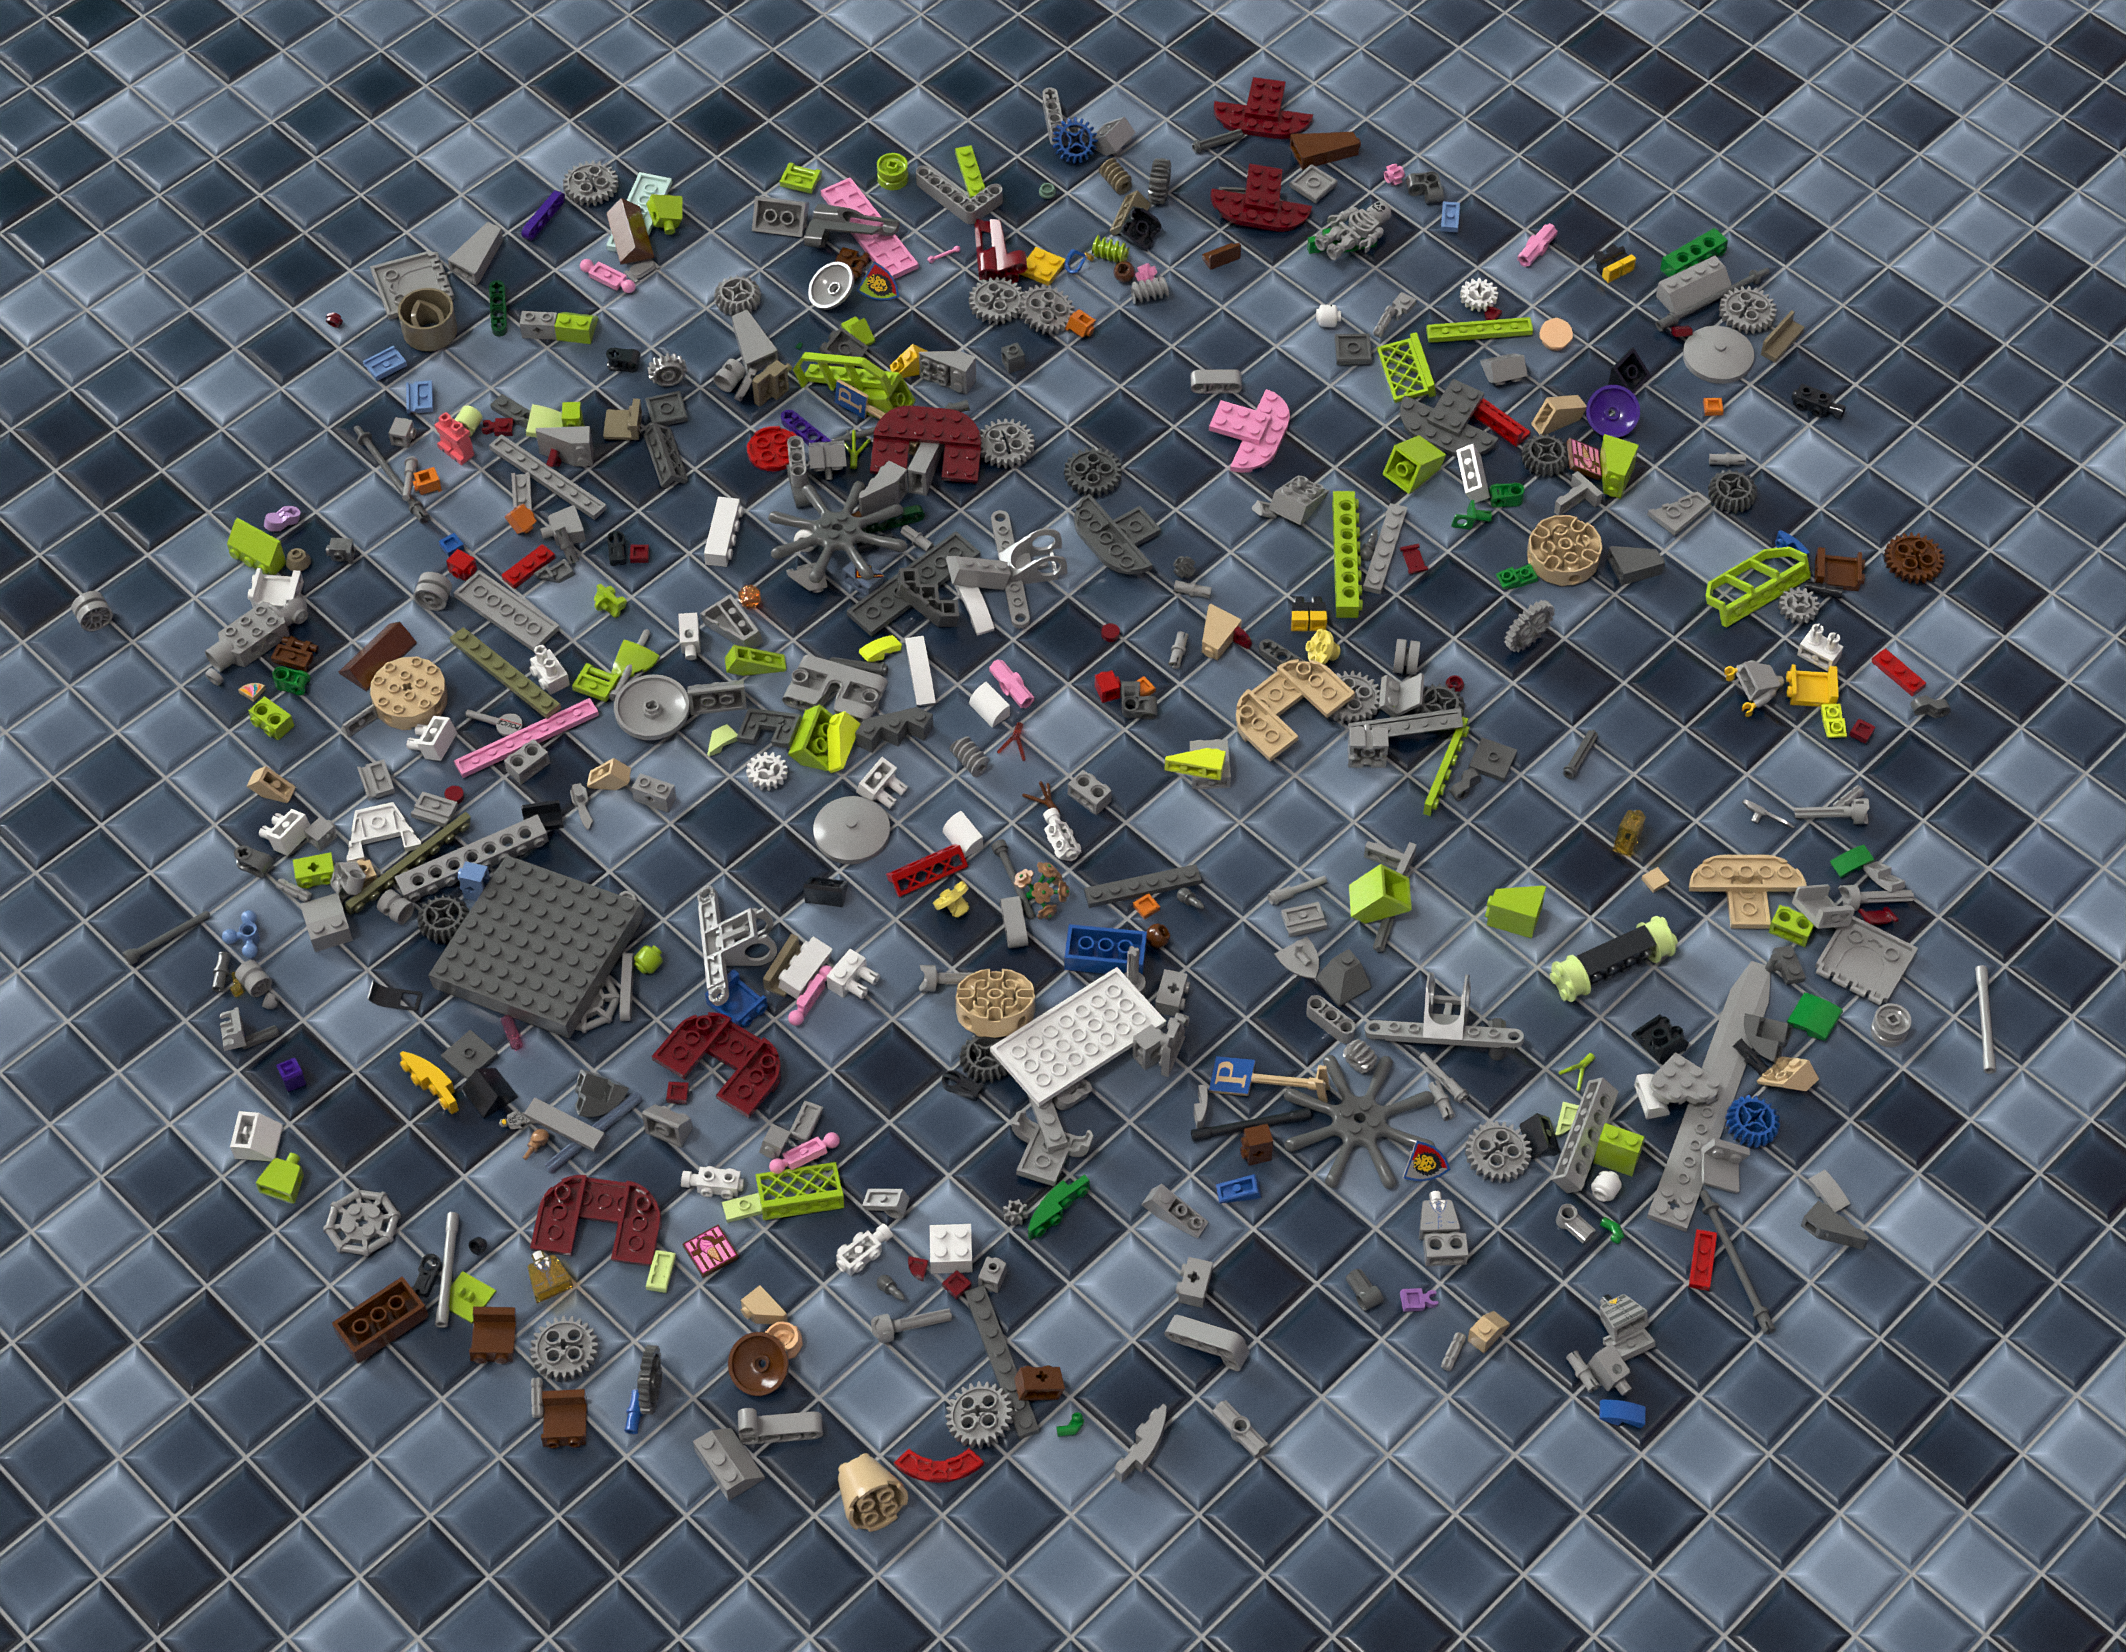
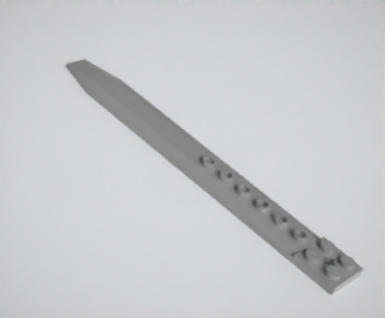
M1751 961L1729 992L1702 1066L1704 1071L1719 1080L1717 1096L1709 1104H1706V1102H1697L1696 1104L1689 1102L1647 1216L1648 1219L1684 1232L1687 1231L1703 1187L1701 1148L1714 1138L1720 1139L1726 1123L1725 1115L1727 1114V1109L1735 1098L1746 1067L1744 1058L1732 1046L1742 1038L1751 1049L1753 1048L1745 1034V1013L1764 1017L1769 1003L1770 972L1766 971V965ZM1669 1203H1675L1679 1208L1675 1207L1672 1210Z

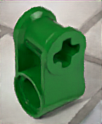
M1493 484L1489 487V493L1492 496L1490 501L1492 507H1517L1522 505L1524 500V486L1522 484Z
M277 667L272 673L275 687L278 690L300 696L304 695L306 684L311 680V676L308 673L286 667Z

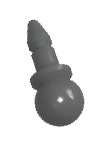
M1377 529L1372 531L1368 542L1363 544L1364 548L1359 552V556H1361L1363 561H1370L1373 557L1374 544L1378 535Z
M1181 888L1177 892V899L1188 906L1193 905L1196 908L1204 909L1202 902L1196 899V895L1188 888Z
M881 1275L877 1279V1287L888 1295L892 1294L896 1299L904 1300L903 1293L896 1288L897 1284L890 1276Z

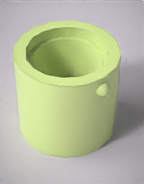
M463 406L455 418L457 422L462 423L470 431L471 435L469 437L473 435L483 419L481 413L471 406Z

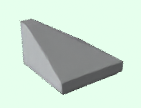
M1257 500L1252 506V510L1260 516L1277 518L1276 513L1269 510L1271 503Z

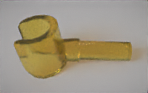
M232 972L234 985L229 988L233 996L237 997L243 994L244 991L240 982L235 977V972Z

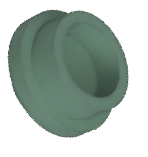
M1044 183L1039 188V195L1042 198L1050 199L1056 194V189L1051 183Z

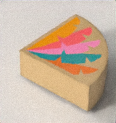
M250 683L238 690L241 695L254 702L266 688L265 685L260 683Z

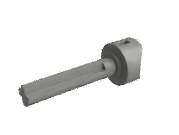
M1867 798L1853 799L1851 807L1795 808V818L1851 817L1853 824H1868L1867 811L1869 810V800Z
M1840 885L1838 888L1842 895L1843 906L1851 905L1855 911L1859 909L1860 903L1913 901L1914 897L1912 890L1860 892L1857 885Z
M1130 946L1129 951H1127V972L1124 975L1143 995L1146 990L1145 977L1139 973V948L1134 949L1133 946Z
M920 965V969L925 975L924 980L919 986V991L935 992L937 983L959 984L972 973H937L935 965Z
M950 1308L893 1321L888 1314H882L871 1320L872 1333L881 1343L892 1342L894 1340V1332L951 1321L952 1314L950 1313Z

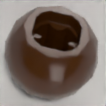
M1121 261L1114 268V277L1122 283L1130 282L1135 275V268L1130 262Z
M1157 923L1147 929V943L1151 947L1161 948L1169 942L1170 933L1165 925Z

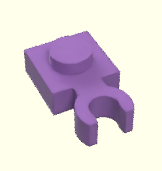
M1422 1288L1402 1289L1400 1297L1403 1312L1423 1311L1425 1305L1429 1308H1435L1438 1305V1301H1432L1429 1297H1434L1436 1291L1430 1290L1423 1294Z

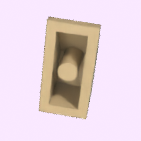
M612 758L590 771L587 787L592 789L618 790L629 783L631 768Z
M267 766L254 771L247 784V787L259 796L284 803L289 802L296 788Z
M760 1285L741 1299L742 1314L747 1319L751 1318L755 1324L788 1322L786 1312Z
M1495 1311L1483 1315L1469 1330L1467 1341L1482 1353H1485L1510 1326V1323Z

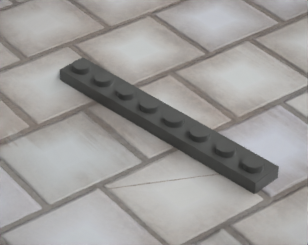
M985 1286L964 1291L1000 1388H1003L1005 1394L1009 1395V1401L1014 1406L1011 1409H1013L1015 1415L1011 1417L1014 1421L1013 1424L1018 1438L1022 1439L1039 1433L1029 1401H1019L1014 1380L1017 1370Z

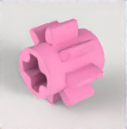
M1397 164L1386 166L1387 171L1384 172L1386 182L1388 184L1391 183L1392 186L1402 183L1401 179L1405 177L1403 168L1397 166Z
M1149 263L1137 267L1138 272L1135 273L1137 281L1143 280L1145 283L1147 279L1152 281L1155 278L1154 275L1157 274L1155 266L1151 267Z

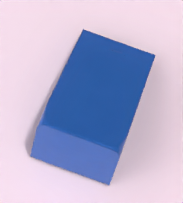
M1255 1174L1216 1184L1220 1204L1262 1198L1259 1181Z

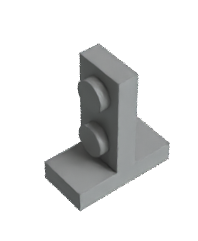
M1577 471L1572 474V489L1569 493L1560 496L1556 500L1554 513L1562 515L1585 499L1596 508L1601 504L1603 493Z
M1368 841L1365 846L1364 858L1397 869L1396 872L1406 876L1415 857L1417 845L1409 842L1403 854L1398 850L1389 849L1379 843Z

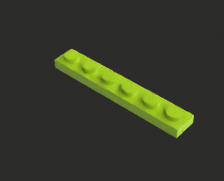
M1530 317L1431 324L1426 326L1429 343L1533 335Z
M1462 717L1464 728L1456 729L1425 801L1423 811L1425 815L1431 816L1433 809L1437 810L1440 801L1438 797L1443 795L1446 785L1444 783L1445 780L1449 781L1452 773V770H1450L1451 766L1456 765L1458 759L1457 751L1461 752L1464 744L1462 739L1468 736L1470 727L1467 726L1468 718Z

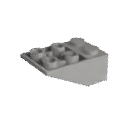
M961 351L919 352L920 377L953 389L956 392L968 394L976 382V357Z
M891 461L881 466L875 478H872L866 489L862 490L859 494V511L862 517L900 503L908 493L907 469Z
M1297 476L1274 492L1269 510L1301 525L1309 519L1326 497L1329 490L1325 489L1321 484L1309 481L1304 476Z

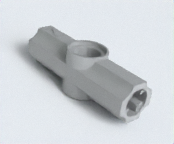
M1226 1400L1216 1405L1212 1414L1231 1433L1232 1439L1240 1442L1254 1458L1264 1454L1269 1444L1250 1426V1421L1246 1417L1241 1416ZM1243 1427L1245 1430L1238 1431L1236 1430V1428Z

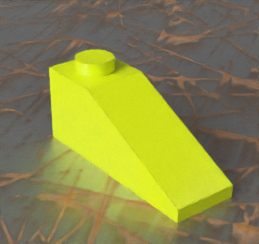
M846 711L833 715L829 721L827 741L830 773L844 769L856 738L855 732L861 725Z
M1204 748L1166 756L1165 771L1221 780L1226 751Z

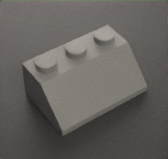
M755 196L752 231L803 237L808 219L809 202Z
M960 556L946 557L952 585L1004 590L1011 575L1007 561Z
M744 680L688 686L687 691L691 715L747 709Z
M731 1428L711 1430L693 1441L695 1453L728 1501L765 1479Z

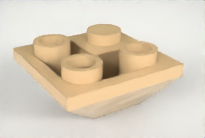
M1780 1057L1770 1069L1762 1074L1757 1083L1807 1091L1819 1078L1809 1060Z

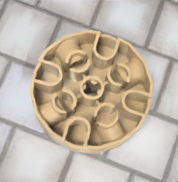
M1554 515L1543 519L1537 524V527L1531 532L1527 548L1528 564L1531 563L1536 575L1546 582L1559 586L1583 583L1596 572L1602 552L1601 537L1594 526L1588 522L1585 524L1583 521L1577 520V517L1571 515Z
M417 656L401 657L387 662L376 672L371 681L370 696L372 703L375 705L378 718L393 728L411 730V727H417V724L428 725L433 716L440 717L447 706L448 696L445 679L440 668L430 660Z
M984 969L968 975L959 983L957 988L956 1014L959 1023L978 1037L996 1038L1009 1036L1033 1020L1035 1014L1033 984L1024 975L1008 969H1002V972H990V969Z

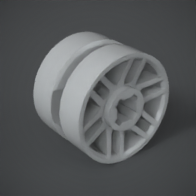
M425 572L420 575L413 599L419 606L425 609L442 610L446 606L452 589V583L448 578L439 573Z
M98 591L85 592L78 596L72 604L74 615L81 627L86 631H96L105 627L113 617V613L104 596Z
M1397 639L1394 673H1403L1406 666L1407 674L1416 675L1420 641L1411 640L1409 648H1407V640Z
M1889 1003L1882 1005L1877 1009L1870 1031L1873 1039L1885 1047L1901 1045L1905 1041L1910 1029L1911 1016L1904 1007L1898 1004Z

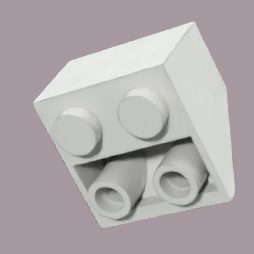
M239 1111L230 1145L234 1158L272 1161L276 1158L283 1125L260 1113Z

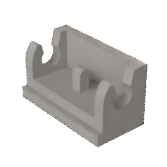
M236 1007L234 1010L221 1013L220 1019L230 1018L229 1021L220 1023L224 1051L246 1046L243 1021L239 1008Z

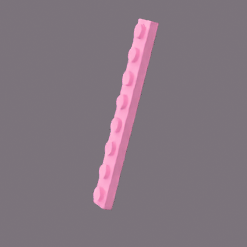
M588 698L552 715L548 719L545 718L454 760V764L462 778H465L506 759L510 754H514L532 739L537 743L543 742L599 716L598 710L591 699Z

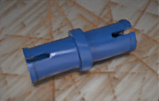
M632 1390L630 1406L626 1410L628 1416L624 1431L633 1435L638 1434L640 1417L643 1416L639 1407L638 1390Z

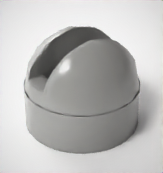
M268 992L262 1007L266 1009L276 1008L279 1002L277 996Z

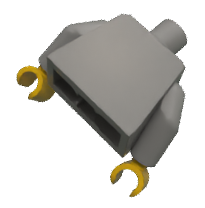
M1753 660L1737 665V668L1728 666L1724 670L1727 681H1733L1735 674L1737 675L1749 701H1753L1752 704L1747 702L1742 706V711L1749 709L1745 713L1746 717H1750L1753 714L1754 708H1760L1775 697L1776 691L1784 683L1783 677L1776 676L1770 665L1760 664Z

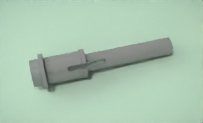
M409 456L404 461V476L406 477L402 499L405 501L410 499L412 480L414 478L413 473H416V468L419 465L417 458L414 456Z
M1325 876L1294 887L1287 886L1277 891L1271 890L1268 894V900L1271 905H1278L1283 900L1293 898L1294 894L1327 883V879Z
M1425 1052L1419 1056L1444 1083L1443 1087L1454 1097L1455 1102L1463 1103L1468 1098L1467 1090L1462 1089L1453 1078H1449Z

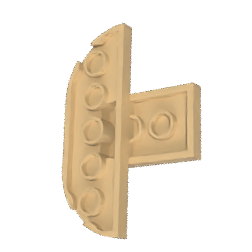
M1717 855L1704 860L1701 865L1694 869L1689 883V891H1726L1731 929H1769L1771 922L1767 892H1796L1797 887L1807 885L1801 872L1798 869H1794L1787 863V860L1772 855Z

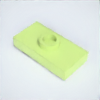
M759 1193L722 1202L727 1223L762 1214Z
M655 1250L646 1283V1290L667 1293L676 1253Z

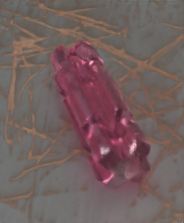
M505 1015L501 1018V1023L504 1026L508 1041H510L511 1049L517 1051L523 1047L513 1018Z

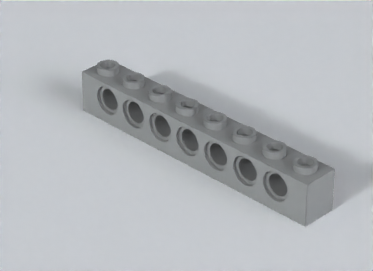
M537 814L395 876L397 886L403 898L410 902H416L425 895L434 894L441 888L456 884L459 881L457 878L460 868H463L465 861L469 862L471 859H477L471 863L487 866L489 870L492 866L501 863L506 855L511 857L523 855L530 849L543 846L546 842H549L547 832ZM524 836H530L527 839H523ZM508 843H512L509 847L505 846ZM489 851H494L493 854H487ZM453 867H459L456 870H451ZM437 874L441 875L438 878H433ZM423 882L422 885L416 886L417 883Z

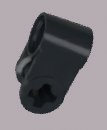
M610 348L606 352V357L608 358L607 367L611 371L637 372L641 354L636 349Z

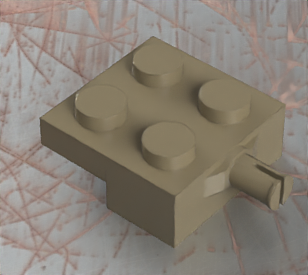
M776 360L768 365L763 372L754 377L752 384L756 405L762 406L771 397L778 400L789 391L788 372L792 370L790 364L784 365Z

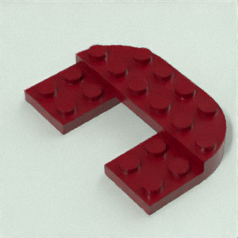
M907 405L890 410L878 421L873 435L870 474H878L881 466H884L888 461L907 469L909 443L913 441L945 444L942 480L978 483L981 436L976 424L964 413L953 409Z
M708 1012V1015L698 1017L693 1015L683 1020L652 1055L654 1062L683 1079L689 1075L706 1053L736 1070L716 1094V1098L747 1118L751 1117L770 1092H775L781 1078L779 1055L773 1044L765 1037L762 1039L733 1023L731 1017L720 1013Z
M573 1175L561 1179V1182L554 1187H550L544 1194L538 1208L530 1246L532 1251L572 1256L579 1219L616 1223L618 1226L611 1260L613 1262L651 1267L657 1247L659 1231L662 1229V1216L656 1200L645 1187L632 1181L618 1182L588 1178L587 1175Z

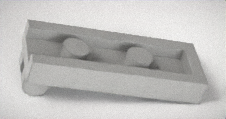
M530 472L520 475L511 473L513 509L524 504L527 509L532 511Z

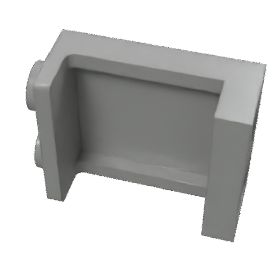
M1228 740L1190 741L1189 752L1204 748L1226 751L1221 780L1192 775V789L1230 788L1231 774Z
M1828 884L1797 887L1792 904L1818 929L1850 925L1855 909L1851 905L1837 906L1828 897L1830 890Z

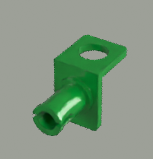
M1471 500L1467 508V515L1456 514L1451 527L1471 529L1475 520L1490 522L1492 517L1491 511L1476 510L1474 500ZM1461 519L1467 520L1464 524L1457 523Z

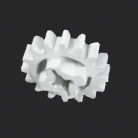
M1480 278L1477 281L1471 279V283L1466 281L1465 286H1462L1460 291L1461 303H1465L1466 308L1470 306L1472 311L1475 308L1478 312L1481 309L1487 311V306L1493 307V304L1497 303V287H1493L1492 282L1488 284L1487 279L1481 281Z
M764 752V756L757 754V759L751 758V763L747 764L746 773L749 783L753 782V787L759 785L760 790L767 787V790L770 791L772 786L777 789L778 783L784 784L783 779H787L788 768L786 761L781 760L780 755L775 757L774 752H772L769 756L767 752Z

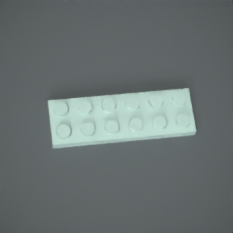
M639 172L627 201L640 206L649 236L653 222L646 203L651 194L667 195L672 185V179ZM611 234L606 247L607 250L617 252Z

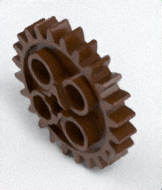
M1910 532L1909 536L1903 533L1902 538L1897 535L1895 540L1891 539L1890 544H1887L1884 552V562H1887L1885 567L1890 568L1889 573H1896L1895 578L1901 576L1902 582L1908 579L1909 584L1912 580H1915V583L1918 584L1919 580H1921L1925 584L1927 579L1932 581L1933 577L1937 578L1938 574L1941 573L1945 562V555L1942 554L1943 549H1938V543L1933 544L1934 539L1926 540L1927 535L1921 538L1920 533L1916 536L1912 532Z

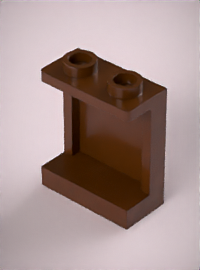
M1818 547L1815 556L1814 582H1827L1829 585L1843 587V590L1859 592L1860 585H1864L1865 574L1862 573L1865 567V559H1862V552H1858L1856 558L1825 555V548Z

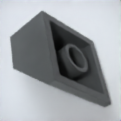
M1350 949L1334 957L1316 977L1317 982L1338 1007L1343 1006L1371 989L1361 962Z

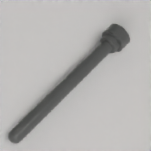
M1003 839L997 840L991 845L994 854L1001 858L1016 894L1020 896L1021 905L1027 918L1033 919L1035 915L1024 890L1014 885L1016 873L1007 855L1008 846L1006 841Z
M204 911L137 949H127L123 952L124 958L130 966L135 964L141 955L208 919L210 913Z

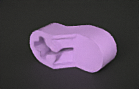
M284 506L276 513H268L265 517L264 527L269 531H281L287 525L297 524L300 510L294 506Z

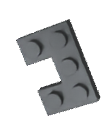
M748 708L736 738L738 742L756 744L762 729L775 731L771 740L774 747L791 748L802 721L801 714Z

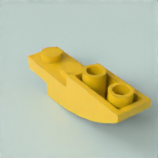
M402 1051L400 1053L402 1060L400 1065L405 1072H410L413 1083L416 1086L420 1085L423 1091L429 1088L434 1096L437 1094L440 1098L438 1101L444 1110L448 1109L451 1114L457 1112L459 1109L455 1098L452 1096V1093L455 1092L452 1081L431 1062L412 1053Z

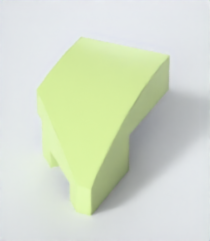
M728 724L712 731L707 755L710 757L720 753L723 746L737 741L736 737L738 734Z
M1563 1102L1555 1136L1558 1137L1570 1131L1579 1105Z

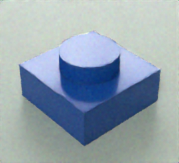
M455 533L439 541V546L448 557L457 549H465L464 544Z

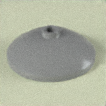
M831 262L820 268L813 276L809 285L808 295L811 303L823 310L832 309L843 303L850 295L854 285L852 269L843 262Z

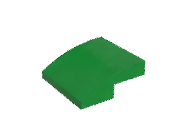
M1804 992L1787 1023L1792 1024L1793 1028L1805 1030L1810 1037L1826 1041L1843 1010L1825 999Z

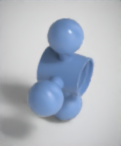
M247 910L241 915L243 924L240 925L239 932L227 929L222 934V940L226 944H234L237 939H242L244 944L242 948L243 955L246 958H254L258 953L256 945L260 941L255 925L257 915L254 911Z

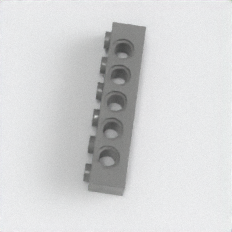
M1604 1078L1588 1081L1551 1179L1566 1193L1582 1191L1596 1154L1603 1127L1609 1120L1611 1110L1616 1101L1618 1090Z

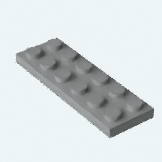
M480 570L453 592L455 598L533 652L535 647L544 645L560 630L559 624Z

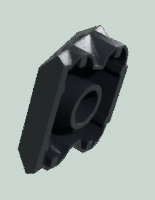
M1132 206L1120 230V234L1138 248L1147 252L1153 244L1155 235L1161 230V223L1158 218L1144 208Z
M1661 1014L1631 1034L1662 1065L1675 1052L1679 1054L1682 1051H1686L1689 1044L1684 1038L1683 1029L1680 1026H1672L1670 1019Z

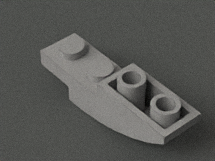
M1164 1404L1159 1409L1155 1408L1151 1412L1149 1420L1145 1424L1139 1425L1135 1432L1136 1443L1129 1449L1127 1457L1125 1459L1121 1458L1115 1465V1478L1121 1483L1135 1468L1142 1473L1154 1457L1165 1428L1166 1406Z

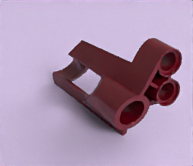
M977 219L974 226L979 280H989L990 277L992 280H995L996 277H1005L1006 282L1011 279L1012 284L1017 283L1019 274L1026 272L1028 269L1025 252L1017 250L1007 254L1001 220L990 219L989 222ZM981 231L991 233L992 247L983 251Z

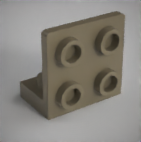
M633 398L632 406H629V410H606L604 439L639 440L642 419L640 399Z

